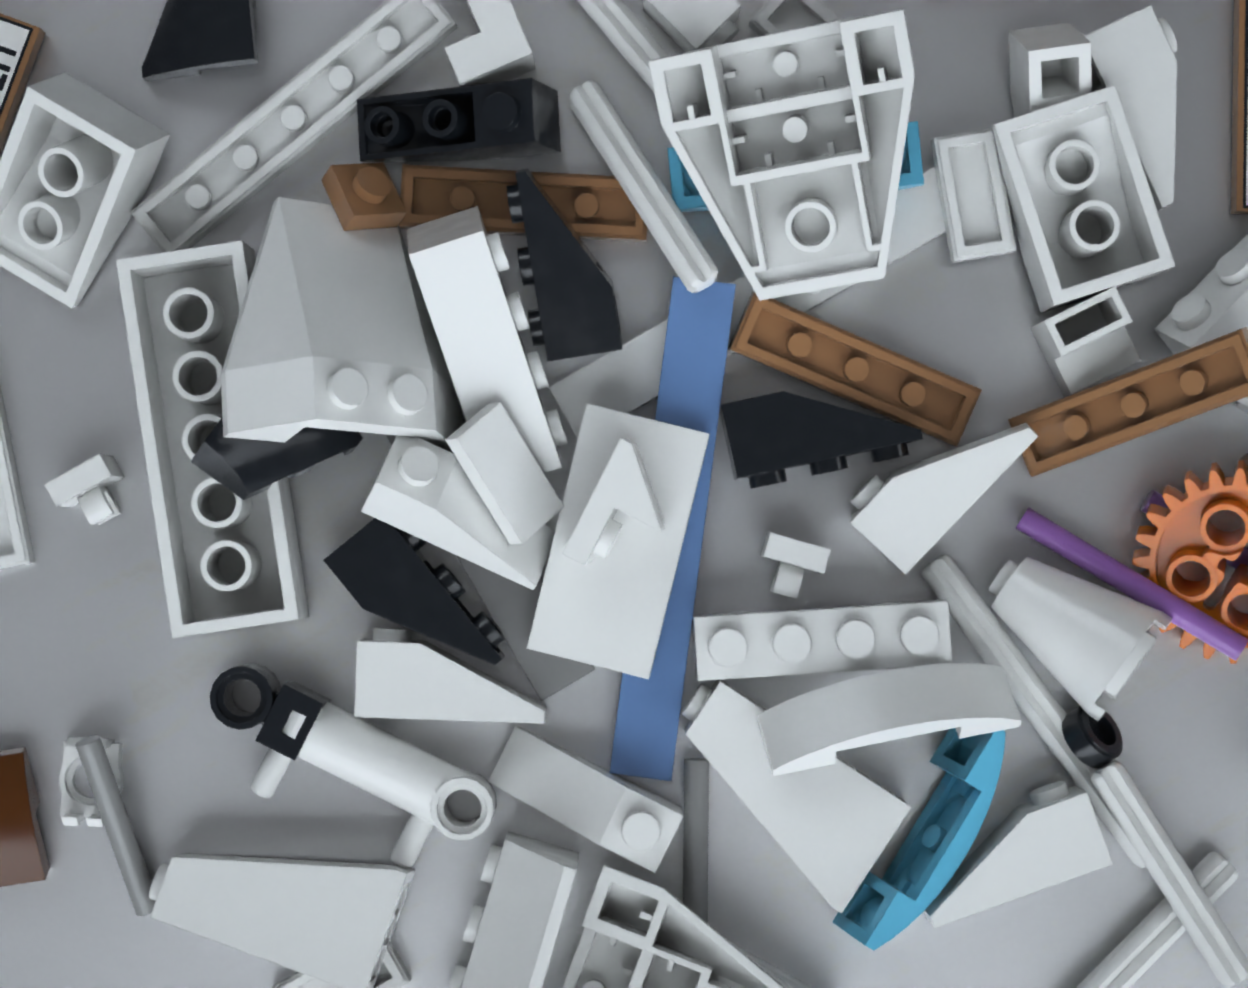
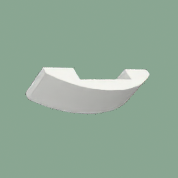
M978 663L930 664L864 675L807 692L757 715V722L772 776L835 764L837 751L952 728L956 729L958 738L961 739L1020 727L1022 722L1003 666Z

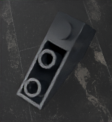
M533 78L357 99L361 162L506 159L561 152L558 91Z
M529 169L518 170L515 173L517 184L507 186V197L512 223L524 222L528 247L518 248L517 254L523 286L535 285L538 309L528 310L533 346H545L547 362L622 350L623 341L612 279Z
M785 391L720 405V416L734 480L748 477L751 489L786 482L785 469L809 464L812 476L847 469L846 456L868 451L871 453L873 463L909 455L907 443L923 439L921 429Z
M374 518L323 560L364 610L493 665H496L505 657L498 646L506 639L496 625L483 611L473 617L459 600V597L466 590L456 576L444 563H441L434 569L419 551L427 543L426 541Z

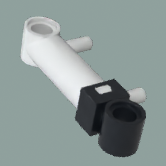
M253 663L233 667L220 674L212 685L209 696L210 706L217 720L226 727L236 730L251 729L259 724L262 725L255 741L269 749L250 785L253 793L266 799L272 798L291 759L295 761L300 758L410 813L411 815L390 855L391 861L402 868L409 869L413 867L433 825L447 838L458 841L472 840L486 830L494 817L497 807L496 792L491 783L482 775L464 771L358 717H354V715L330 703L331 699L293 680L283 684L281 688V684L275 674L265 666ZM240 679L251 681L260 691L261 701L254 713L241 711L232 700L233 687ZM456 790L471 791L478 797L481 803L480 815L472 821L456 819L448 809L447 801L449 795Z

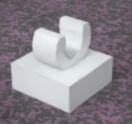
M97 454L44 484L56 507L71 508L79 504L91 525L95 523L101 525L121 514L117 502L107 489V487L125 478L114 456Z
M767 532L760 556L779 561L770 591L797 599L804 570L825 574L831 549Z

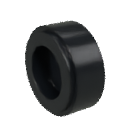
M1079 705L1064 718L1062 732L1066 743L1074 755L1087 766L1100 768L1121 754L1123 747L1122 736L1117 724L1107 712L1097 721L1089 716Z

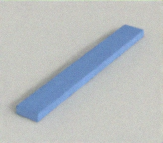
M673 276L655 420L710 433L651 676L648 680L622 673L609 772L611 774L666 781L672 780L736 284L715 282L698 293H691L686 289L679 277Z

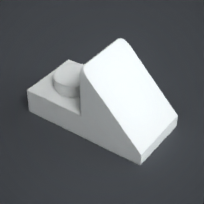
M627 438L619 439L562 552V555L584 566L592 562L595 554L606 558L623 525L613 520L617 510L658 531L665 529L637 443Z

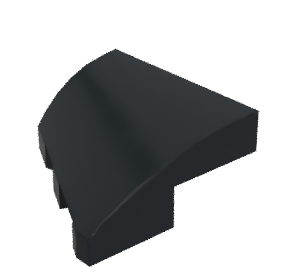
M167 0L142 65V78L145 81L198 76L201 75V70L259 64L253 8H256V0Z
M221 418L204 440L191 462L245 500L268 490L273 482L285 477L293 479L311 471L316 463L341 452L344 455L353 452L363 437L359 432L305 427L285 443L223 437Z

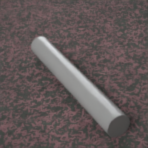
M99 735L86 737L78 741L75 746L137 916L151 914L155 904V900L149 899L152 881Z
M691 758L684 759L683 904L708 924L709 762L707 759Z

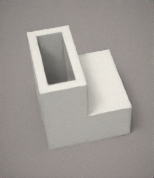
M467 0L470 13L479 33L444 47L459 86L509 81L535 70L533 52L511 0Z
M1116 286L1030 328L1064 397L1072 395L1142 361L1125 328V325L1133 321Z

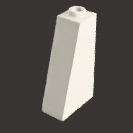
M716 680L711 689L701 683L681 715L690 720L684 728L686 736L828 904L842 914L911 809V806L837 756L835 764L772 776L757 722V715L766 711V709L722 680Z
M186 853L171 857L169 864L162 863L158 868L149 891V899L155 900L150 918L340 988H374L415 869H405L398 865Z

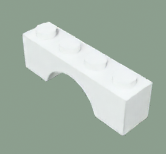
M940 599L819 609L693 615L692 619L695 674L698 681L895 669L952 663L948 601Z

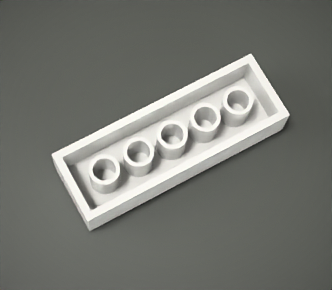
M242 240L116 259L172 639L309 617L289 478L285 477L273 482L268 490L243 500L191 462L204 440L222 418L221 372L256 261L254 249Z

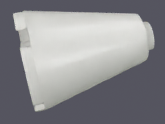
M1026 557L1020 565L1009 560L988 589L997 596L991 608L1083 710L1097 721L1103 717L1106 711L1096 703L1103 694H1106L1115 701L1156 644L1154 642L1157 638L1149 633L1151 627L1155 624L1165 631L1172 621L1171 617L1158 609L1030 557Z

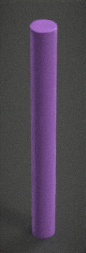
M1028 507L1018 523L1017 530L1133 600L1164 612L1172 618L1171 622L1231 659L1236 661L1247 645L1248 639L1033 509Z

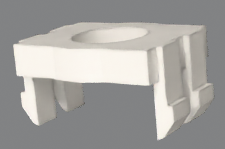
M67 737V740L63 742V761L59 773V788L61 791L60 816H62L63 825L79 826L80 822L86 819L88 826L104 827L95 798L82 794L75 784V773L82 764L75 744L84 739V737ZM101 738L121 793L124 784L122 769L123 743H117L115 739Z

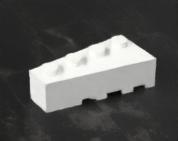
M478 206L408 228V255L466 422L487 404L501 402L542 471L546 473L561 468L562 464L557 447L568 444L557 408L545 411L538 391L539 389L549 387L538 350L526 354L519 331L530 327L519 293L515 292L507 295L500 275L501 271L510 269L499 233L487 235Z

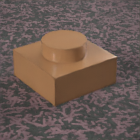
M384 162L331 165L321 180L344 231L394 228L399 225L407 213Z

